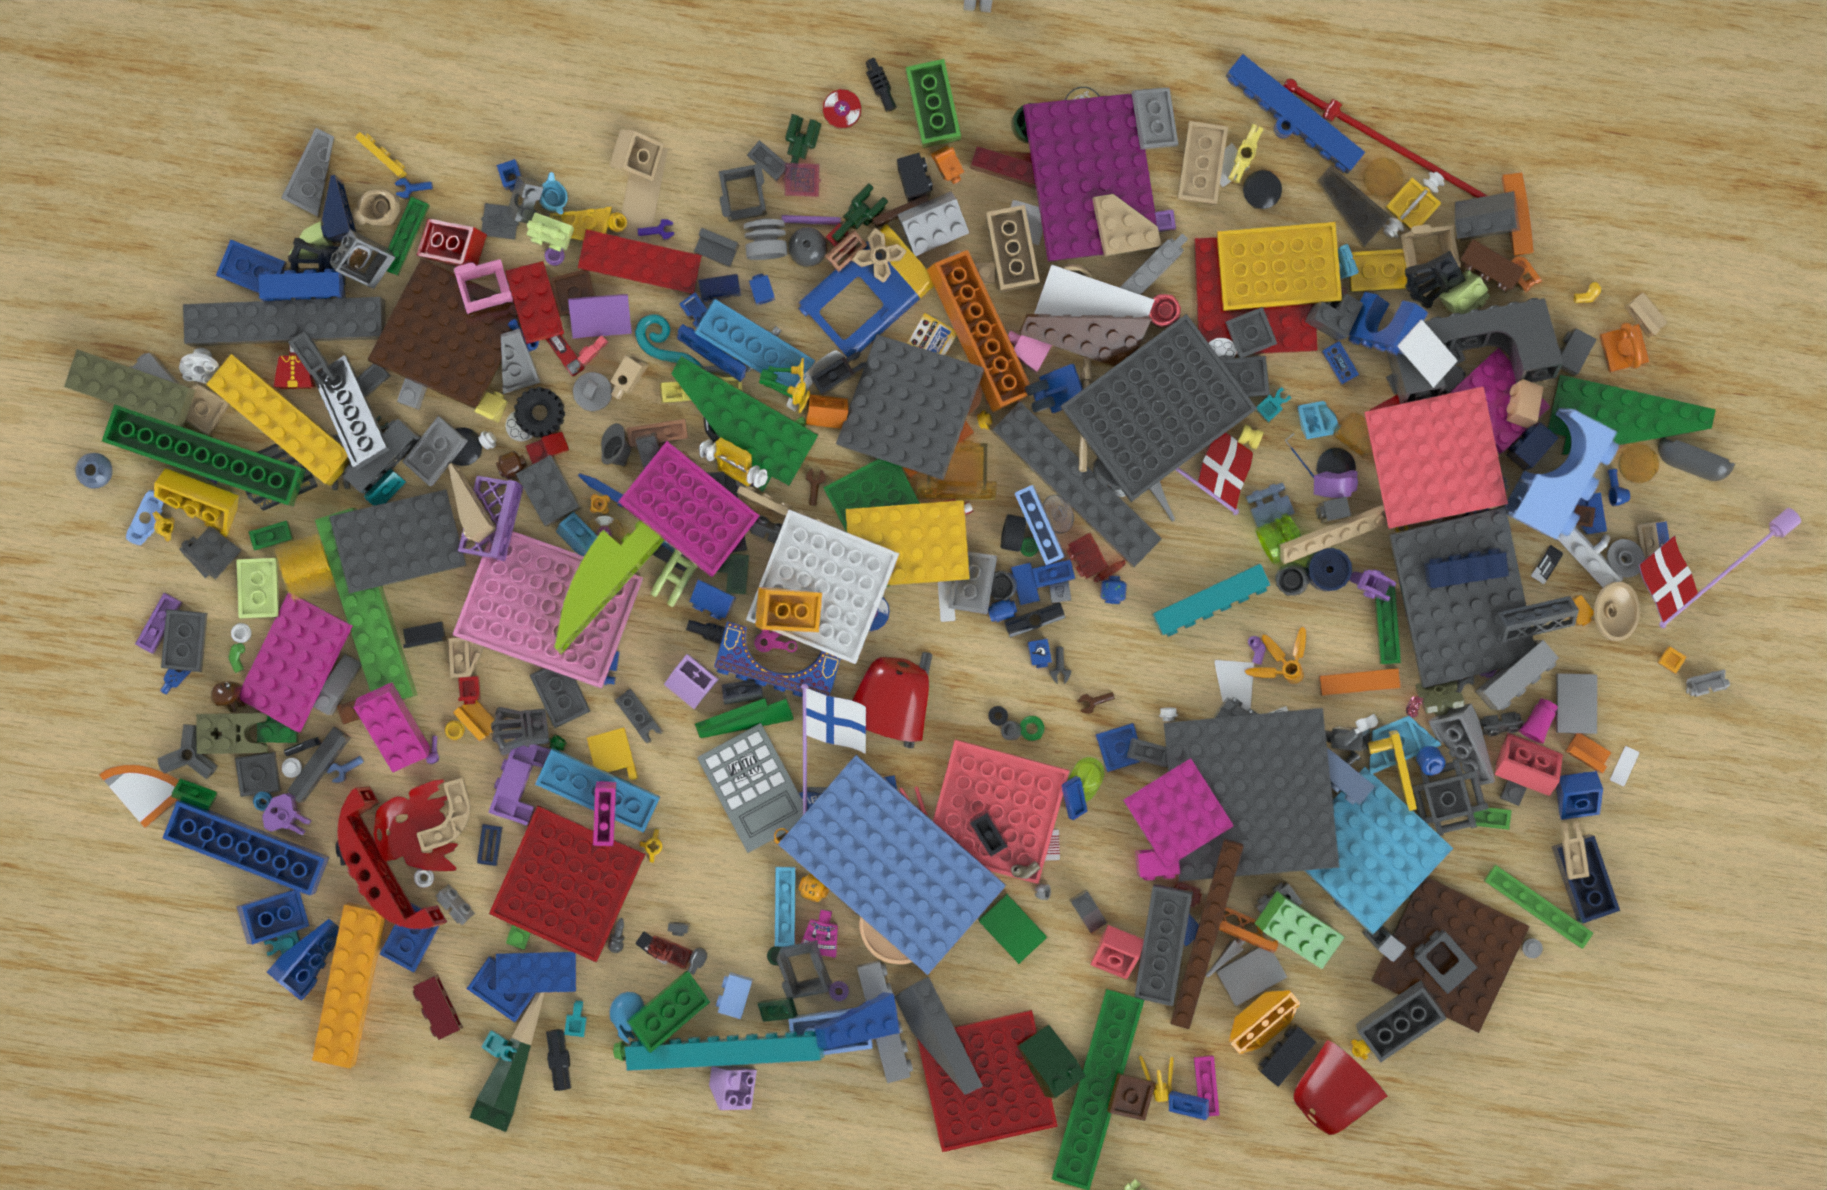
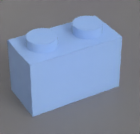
M730 972L728 977L725 976L722 983V988H725L723 996L719 995L716 1006L719 1007L718 1013L741 1019L753 979Z

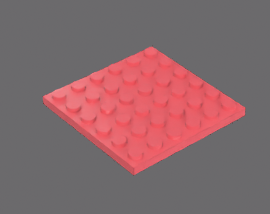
M1484 386L1364 412L1388 529L1508 504Z
M955 739L933 821L992 872L1014 877L1011 873L1013 865L1029 866L1033 861H1036L1041 869L1028 879H1018L1038 884L1063 797L1061 785L1067 782L1069 770ZM986 809L1008 843V847L991 857L970 824L971 818Z

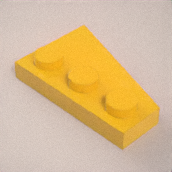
M605 207L583 211L563 212V214L550 213L549 218L573 226L575 229L571 239L583 241L586 229L607 234L609 227L608 218L613 208Z

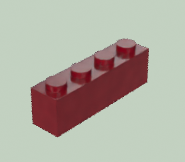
M979 146L976 147L971 163L972 170L1036 189L1031 153L992 151Z

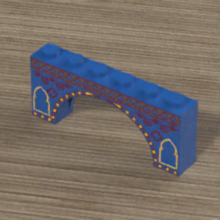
M727 621L714 663V668H717L718 673L728 675L731 672L736 674V678L745 681L748 678L755 679L756 684L766 686L767 683L774 685L773 689L785 692V689L793 691V695L803 697L801 685L807 684L808 689L830 696L841 658L820 651L816 660L801 671L794 673L774 672L761 666L750 655L745 637L747 627Z

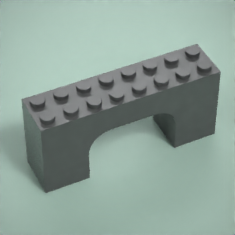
M1531 298L1522 303L1515 301L1506 306L1494 305L1486 310L1474 309L1465 314L1454 313L1449 317L1441 318L1438 316L1431 318L1429 321H1424L1450 353L1485 346H1495L1505 351L1510 358L1516 383L1522 379L1533 383L1556 378L1563 365L1545 298ZM1457 342L1460 346V348L1456 349V347L1454 348V345ZM1386 351L1400 404L1443 394L1446 386L1444 378L1433 388L1404 354L1398 353L1394 355Z

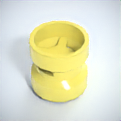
M1245 424L1238 438V443H1247L1250 448L1256 450L1263 436V431L1252 430L1251 426Z

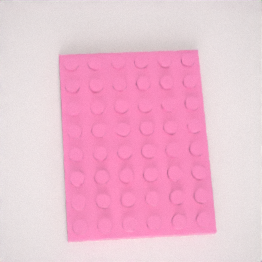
M513 531L505 561L482 557L452 635L602 689L643 577L633 575L570 646L560 654L554 647L563 603L571 581L584 556ZM488 541L484 552L490 553L492 547L490 541Z

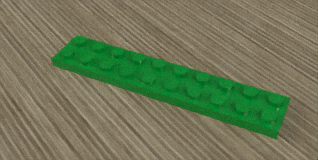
M1106 988L1082 1069L1086 1077L1078 1083L1051 1180L1090 1190L1112 1115L1107 1112L1117 1073H1124L1145 1000Z

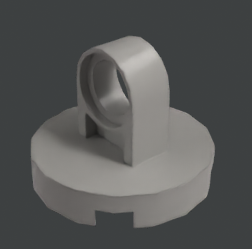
M585 373L575 382L573 396L577 404L584 410L598 411L607 407L612 399L610 394L612 386L609 380L600 373Z

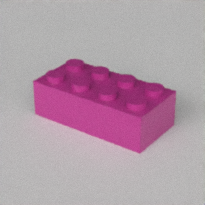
M392 682L356 699L354 709L392 773L428 757L430 745Z

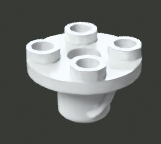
M205 348L195 349L193 354L184 356L179 364V370L184 380L205 384L220 368L218 362L212 358L211 352Z

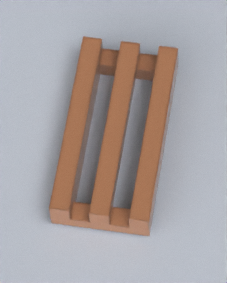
M853 230L824 257L839 272L867 244ZM855 237V239L847 247H845L835 258L832 259V257L840 249H842L852 238ZM858 242L861 243L842 262H840L839 264L836 263Z

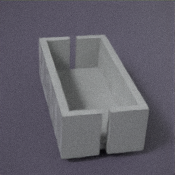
M1534 640L1535 647L1513 666L1500 669L1475 691L1490 709H1506L1511 704L1510 700L1512 698L1521 696L1526 691V686L1530 683L1534 684L1541 679V673L1545 670L1550 671L1556 666L1555 661L1559 657L1544 640Z

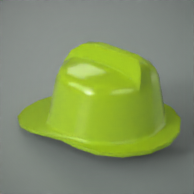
M1086 757L1079 760L1073 768L1068 780L1075 776L1081 778L1086 802L1091 800L1099 789L1105 775L1104 767L1097 759Z

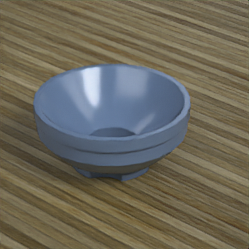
M89 453L79 459L75 472L81 484L88 488L97 489L105 486L110 481L113 469L107 457L99 453ZM89 464H93L96 468V472L92 476H88L85 471Z

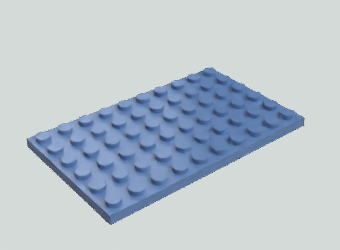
M857 754L778 844L927 975L1006 886L1004 882Z

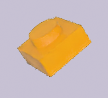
M1668 646L1658 664L1676 674L1687 657Z

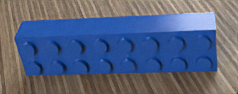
M181 800L176 802L163 835L165 840L309 896L316 893L330 858L327 855Z

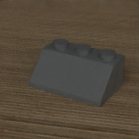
M1515 191L1455 202L1457 239L1464 241L1520 231Z

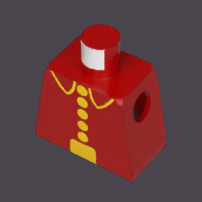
M289 345V356L278 357L274 387L277 389H316L312 374H309Z

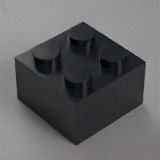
M915 153L896 159L907 203L925 195L929 198L930 191H933L931 177H926L927 164L925 157L921 158L920 153Z

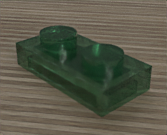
M793 997L764 1000L757 1003L763 1022L792 1019L798 1016Z

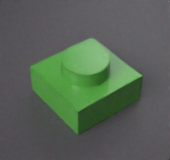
M512 925L506 944L525 950L531 933Z

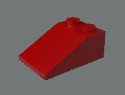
M427 218L416 256L453 267L468 263H474L477 266L487 234L475 227Z

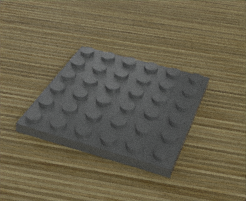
M876 334L866 361L867 366L863 369L848 410L847 420L843 423L836 445L944 480L984 368Z

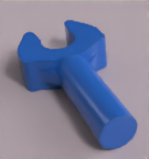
M401 178L395 182L396 186H406L404 192L396 193L397 196L403 199H409L413 191L433 189L432 181L411 184L406 178Z

